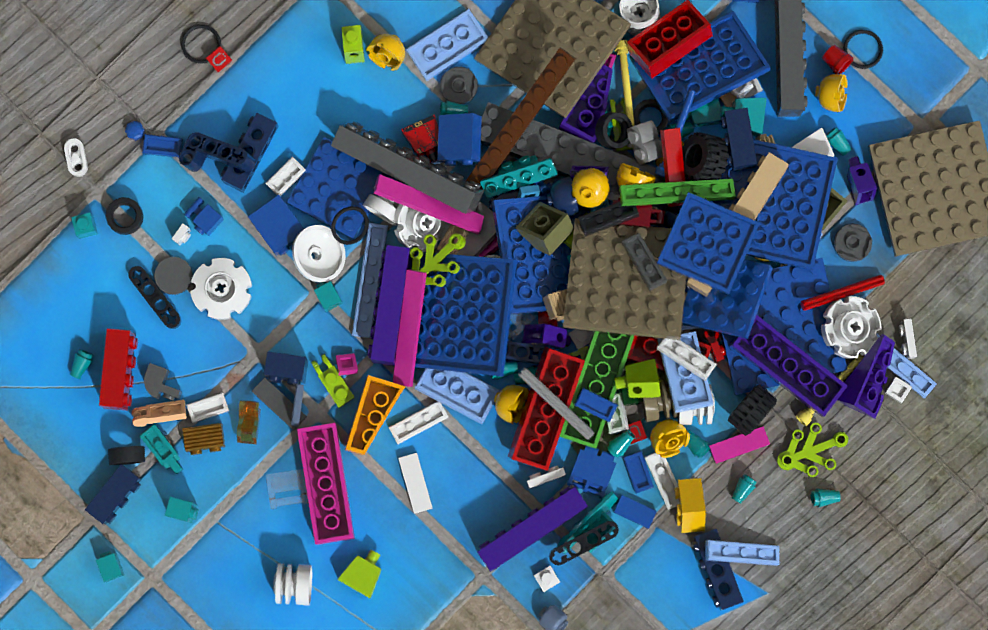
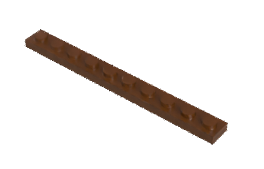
M561 47L558 49L466 181L470 182L471 180L480 184L481 180L494 176L576 60L575 57Z

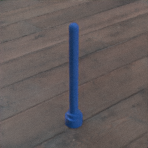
M690 89L687 93L675 128H680V133L683 130L696 92L693 89ZM664 162L656 167L654 174L665 178Z

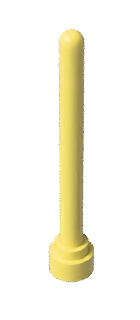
M620 40L615 51L620 57L625 113L630 119L632 126H634L627 54L629 53L628 40Z
M859 354L858 358H855L847 366V370L842 371L837 378L844 382L864 358V355ZM808 407L807 410H800L795 417L801 424L807 426L812 421L811 418L814 411Z

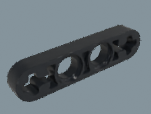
M139 266L131 268L129 271L131 282L164 325L170 329L178 328L181 324L180 315L147 272ZM142 271V279L145 281L148 278L149 281L142 284L139 279H133L135 276L134 272ZM147 285L154 287L155 291L152 295L144 293V288ZM164 300L166 302L165 309L157 310L156 302ZM170 308L172 309V311H169V314L172 317H177L175 319L176 324L174 325L172 323H167L169 322V318L166 315H164V317L161 316L162 314L166 313Z
M606 521L552 549L549 553V560L554 565H562L616 537L619 532L618 525L613 521ZM606 525L614 526L613 534H604L605 539L602 540L597 529L600 528L601 532L607 529ZM590 533H595L598 537V541L595 544H589L587 541V536ZM578 542L581 549L578 553L570 551L571 543ZM566 546V550L571 557L567 558L565 554L561 557L562 561L553 560L554 552L562 553L564 552L562 548Z

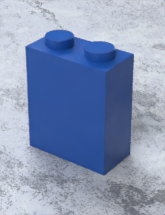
M474 113L439 115L437 160L444 162L445 166H456V163L473 165V162H480L482 116Z
M277 195L248 216L276 256L279 254L282 256L287 253L297 235L304 229L280 195Z

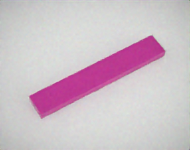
M383 175L377 177L374 194L472 233L479 234L481 232L484 215L473 211L465 214L411 186Z
M411 269L406 271L393 383L407 387L413 386L427 272Z

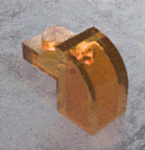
M240 401L237 443H257L261 414L259 402Z

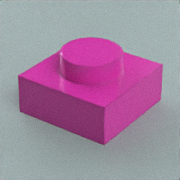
M355 353L336 355L335 360L339 376L358 374Z

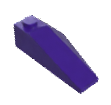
M606 65L601 67L568 116L563 119L558 130L591 143L595 142L597 138L595 126L598 119L606 111L613 69Z
M881 334L844 382L848 386L837 401L871 418H876L884 395L881 393L883 383L887 384L888 377H885L887 367L891 364L895 345L893 340Z

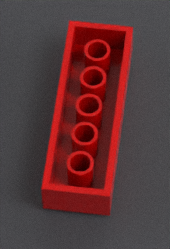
M544 347L535 377L569 408L585 360ZM530 388L508 457L548 471L565 419L532 388Z

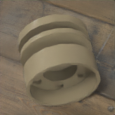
M663 379L659 380L661 397L643 398L642 408L646 422L658 421L660 411H663L666 419L670 418L669 410L672 411L674 418L679 417V412L675 413L668 382L667 387H665Z

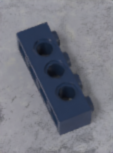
M256 113L255 117L252 116L247 124L249 127L247 132L242 133L238 141L240 143L238 148L243 150L246 148L253 149L252 156L256 160L255 167L251 171L237 173L234 167L225 166L221 173L223 183L243 193L279 127L277 122L259 113ZM260 131L262 132V137L260 139H253V133Z
M717 529L695 536V541H692L695 552H699L701 556L699 564L702 571L706 570L708 578H705L708 588L713 589L715 594L712 597L715 607L724 610L743 603L744 601L730 563L705 560V541H721ZM715 564L722 568L719 576L712 573V567ZM721 583H726L729 587L726 594H721L718 590Z

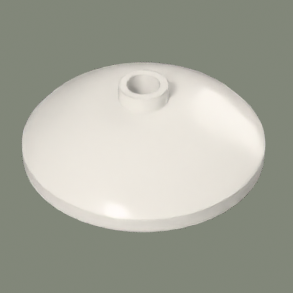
M322 225L309 226L303 229L294 240L292 247L293 261L298 271L305 278L314 282H326L334 279L342 271L346 259L344 244L339 243L334 238L330 228Z

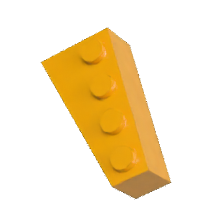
M370 375L366 377L344 449L345 451L362 456L365 455L405 386Z

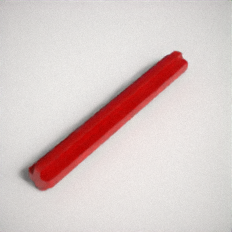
M878 275L803 300L800 304L802 310H809L884 285L885 280L883 275Z

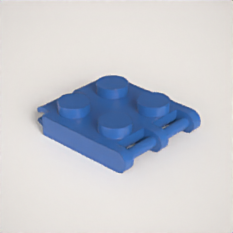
M586 446L584 450L580 449L567 486L573 485L583 489L585 493L587 491L602 499L616 466V463L613 462L615 456L606 451H602L601 456H597L598 448ZM572 480L585 484V486L573 482ZM590 486V487H593V488H595V489L601 490V492L596 491V490L591 489V488H588V487Z

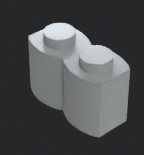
M652 120L627 129L628 140L633 146L634 156L640 165L663 157L662 143L658 139L657 128Z

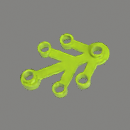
M458 233L452 234L449 238V243L434 256V246L437 243V239L431 234L424 237V243L426 244L425 266L421 270L420 259L423 256L422 250L414 247L410 251V256L413 258L412 270L427 272V274L429 272H450L456 274L460 270L458 263L454 261L448 264L439 263L453 249L461 250L465 246L466 240ZM432 238V242L428 244V239ZM458 238V242L454 244V239ZM419 251L418 256L415 257L414 253ZM455 264L456 268L451 271V266ZM440 274L435 275L434 278L426 277L425 285L443 287L446 279ZM442 278L441 283L437 284V280Z
M813 423L810 425V433L802 451L795 453L798 442L804 438V433L801 430H795L792 433V440L787 451L780 453L777 458L778 466L783 470L795 468L806 473L809 477L817 476L819 471L816 466H807L798 461L806 458L824 466L827 470H833L836 468V461L831 458L826 459L816 453L834 446L838 448L846 446L848 436L844 432H838L834 434L832 439L813 446L817 434L822 430V426L819 423ZM813 425L819 427L818 432L812 430ZM796 432L801 434L800 439L795 438L794 434ZM839 436L844 438L843 443L838 442L837 438ZM785 457L790 458V464L784 463ZM828 461L833 462L834 466L832 468L827 466ZM810 468L816 470L815 475L809 473Z

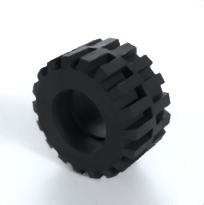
M701 132L690 135L688 140L684 141V146H682L685 178L694 181L720 179L722 177L721 174L725 172V167L728 165L727 158H729L727 153L728 147L725 146V141L720 137Z
M760 384L756 385L730 414L728 421L745 436L749 435L776 405L777 399Z

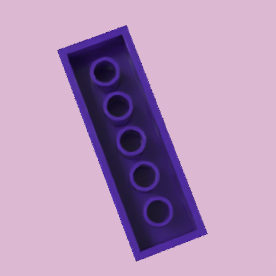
M387 245L386 250H382L381 261L384 264V268L379 271L378 280L381 283V288L377 287L376 299L379 303L378 307H374L373 318L376 320L375 326L371 327L370 335L371 339H373V345H369L368 356L374 364L395 366L406 271L409 268L410 248Z
M758 315L755 317L748 339L736 336L729 345L819 416L825 417L848 386Z
M568 486L559 493V498L556 500L554 497L544 502V508L541 510L535 508L527 514L529 518L524 521L521 519L517 520L511 525V530L506 532L504 529L495 535L496 540L493 542L486 541L479 546L480 550L477 553L489 571L492 572L585 510L588 505L576 487L571 489Z

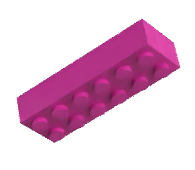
M330 423L297 429L315 544L320 545L355 539L337 424Z

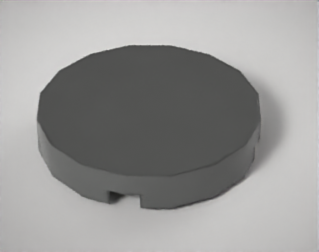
M453 67L442 76L440 87L442 95L447 101L466 104L475 97L478 83L475 75L469 69Z
M848 224L839 229L835 235L834 248L840 258L849 262H857L869 254L873 241L866 228L859 224Z
M169 257L158 264L155 269L154 278L156 285L161 291L169 295H178L189 289L192 283L193 272L185 260L179 257Z

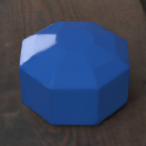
M132 121L127 124L125 132L129 139L137 141L143 137L145 130L141 123Z

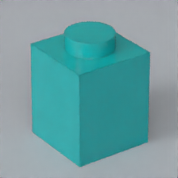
M91 213L71 217L75 234L79 239L98 234L94 216Z
M331 281L328 283L321 282L316 285L317 289L314 292L325 312L343 304Z
M111 551L99 555L100 558L96 562L104 582H109L125 575L117 553L111 554Z

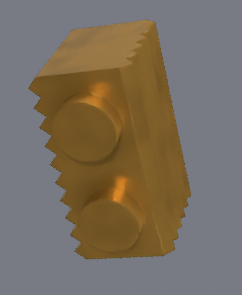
M222 423L182 428L185 451L190 452L191 455L202 454V450L208 449L210 452H219L221 447H225Z

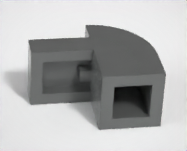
M149 363L144 376V385L148 393L158 400L161 393H164V398L174 401V398L180 399L182 394L180 390L165 385L170 371Z

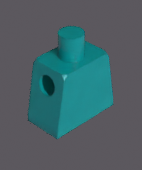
M718 98L688 113L686 120L690 119L693 127L721 124V106Z
M767 98L735 99L732 102V107H721L720 117H724V111L748 107L752 135L758 137L763 134Z

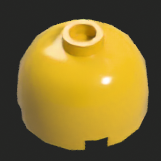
M380 34L376 36L366 49V51L369 50L370 52L369 58L376 65L385 69L386 65L391 67V71L398 70L405 58V47L400 38L393 34Z
M828 75L821 81L820 86H816L815 96L818 97L819 103L824 109L833 112L844 110L847 100L845 88H848L846 75Z
M625 163L620 165L616 176L619 187L620 185L651 184L656 179L652 174L646 171L644 173L639 168Z
M595 168L580 170L572 181V197H575L577 203L585 208L599 206L606 200L610 191L607 176Z
M508 385L500 392H497L494 402L498 416L508 423H518L529 390L518 385Z
M673 419L659 422L650 434L652 448L657 455L659 454L663 458L677 455L680 453L679 449L683 445L686 447L690 440V434L686 428Z

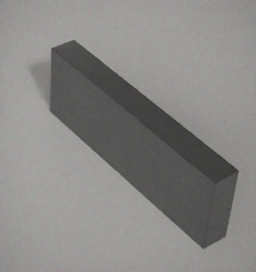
M640 233L622 240L623 247L649 291L667 283L666 277Z
M264 377L252 392L291 429L295 430L297 426L291 425L294 404ZM302 411L300 413L299 425L307 418Z

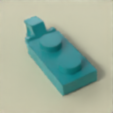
M155 424L139 435L162 466L166 469L171 467L176 474L183 470L177 462L181 459L178 456L179 454Z

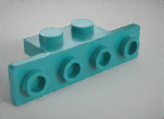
M527 155L517 161L503 163L499 168L498 175L483 179L480 184L486 197L489 198L555 177L558 172L551 158L538 161L536 155L530 157Z
M613 492L605 495L595 508L588 511L587 516L582 521L574 525L573 530L568 535L560 539L557 546L606 521H613L606 513L619 501L617 496ZM606 525L607 529L601 532L600 528L597 529L602 540L605 539L604 534H611L613 532L614 526ZM590 533L587 536V541L589 544H595L598 541V537L595 533ZM577 542L571 543L570 549H571ZM564 546L562 549L564 550L563 553L566 554L567 550L566 546Z

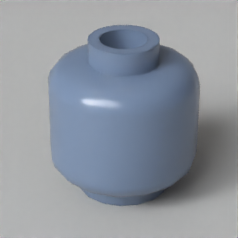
M556 605L545 606L539 613V624L545 630H564L568 625L567 614Z

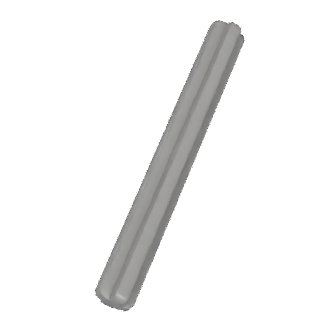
M524 368L519 373V376L586 439H590L593 436L594 431L528 369Z

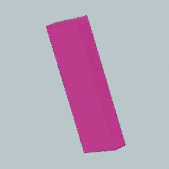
M763 426L754 429L749 435L740 434L709 447L715 464L768 446L770 442Z

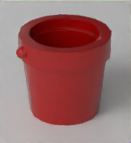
M833 45L825 52L822 59L833 70L834 74H842L851 65L854 57L838 46Z

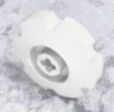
M402 204L398 205L393 220L398 224L394 232L399 242L410 249L417 247L422 252H426V244L424 243L426 235L431 234L435 236L438 242L443 239L451 225ZM432 238L428 239V244L432 242Z
M227 258L212 259L210 266L202 264L192 277L191 282L196 285V288L190 291L192 300L201 312L208 310V317L212 319H230L232 312L242 313L251 300V295L247 293V289L252 287L250 276L242 266L235 268L234 260ZM219 285L225 287L223 293L217 291L219 290Z
M851 296L845 297L844 302L841 299L836 300L828 306L823 314V317L826 319V324L821 325L823 340L827 346H834V354L840 357L852 359L858 358L859 353L866 355L878 339L876 333L881 330V320L876 309L868 308L869 302L865 299Z

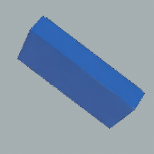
M144 134L142 153L179 158L183 139Z
M582 388L574 404L609 423L618 406L585 388Z
M642 451L624 456L623 459L635 494L654 488Z
M621 495L614 510L615 514L647 529L650 528L657 512Z

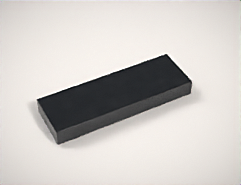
M620 201L580 216L578 220L584 235L588 236L639 217V212L636 205L621 206Z

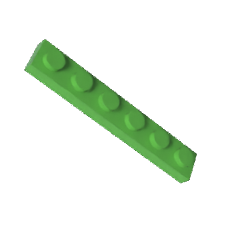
M733 179L620 185L619 187L621 206L684 203L688 192L708 201L734 200L736 197Z

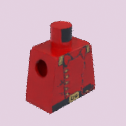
M435 115L401 129L403 136L418 157L426 155L430 159V163L438 161L439 128Z

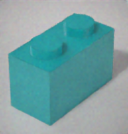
M170 497L165 516L192 523L193 520H196L199 509L196 508L197 504Z

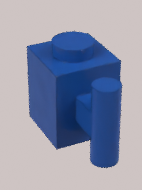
M198 197L184 215L190 219L193 214H196L197 216L193 220V223L196 225L194 229L201 235L205 233L210 236L224 219L208 204L202 210L200 206L204 201Z

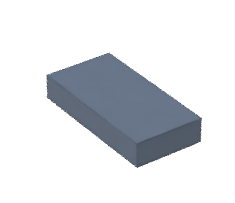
M296 385L292 426L299 427L304 385Z

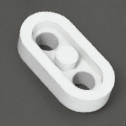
M69 139L64 145L68 170L73 176L81 177L88 170L84 145L78 139ZM74 146L78 147L76 152H72ZM80 164L82 168L77 171L75 167Z

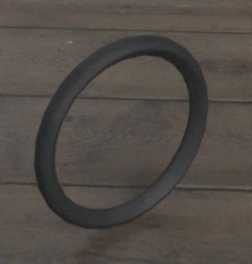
M201 24L189 28L184 33L181 41V49L185 57L199 64L207 63L208 61L206 59L198 60L192 58L187 53L185 41L190 32L200 28L207 29L215 35L217 47L221 46V39L216 30L208 25Z
M855 31L846 38L843 46V51L848 53V43L850 39L855 35H871L876 39L879 45V54L876 60L867 65H860L855 62L851 63V65L856 68H871L875 66L882 58V41L875 33L871 31Z
M349 206L343 208L335 215L332 221V235L341 244L350 245L357 243L367 233L369 226L368 216L359 207ZM346 211H358L365 220L363 232L359 237L351 241L340 239L335 231L337 219Z

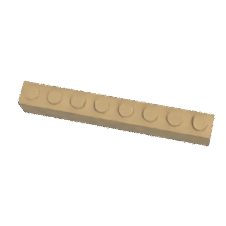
M770 152L766 157H761L757 164L759 166L758 171L751 173L747 180L749 185L746 189H741L737 196L739 201L736 205L732 204L729 210L752 220L757 218L789 166L788 163ZM686 277L688 279L687 286L705 297L708 296L712 287Z

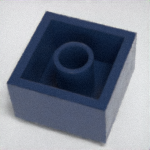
M267 352L264 375L272 383L281 384L282 380L287 381L289 385L293 386L300 385V383L305 384L308 360L302 356Z

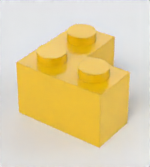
M701 478L678 480V487L674 488L675 499H679V504L676 505L677 526H681L682 533L705 531L706 509Z

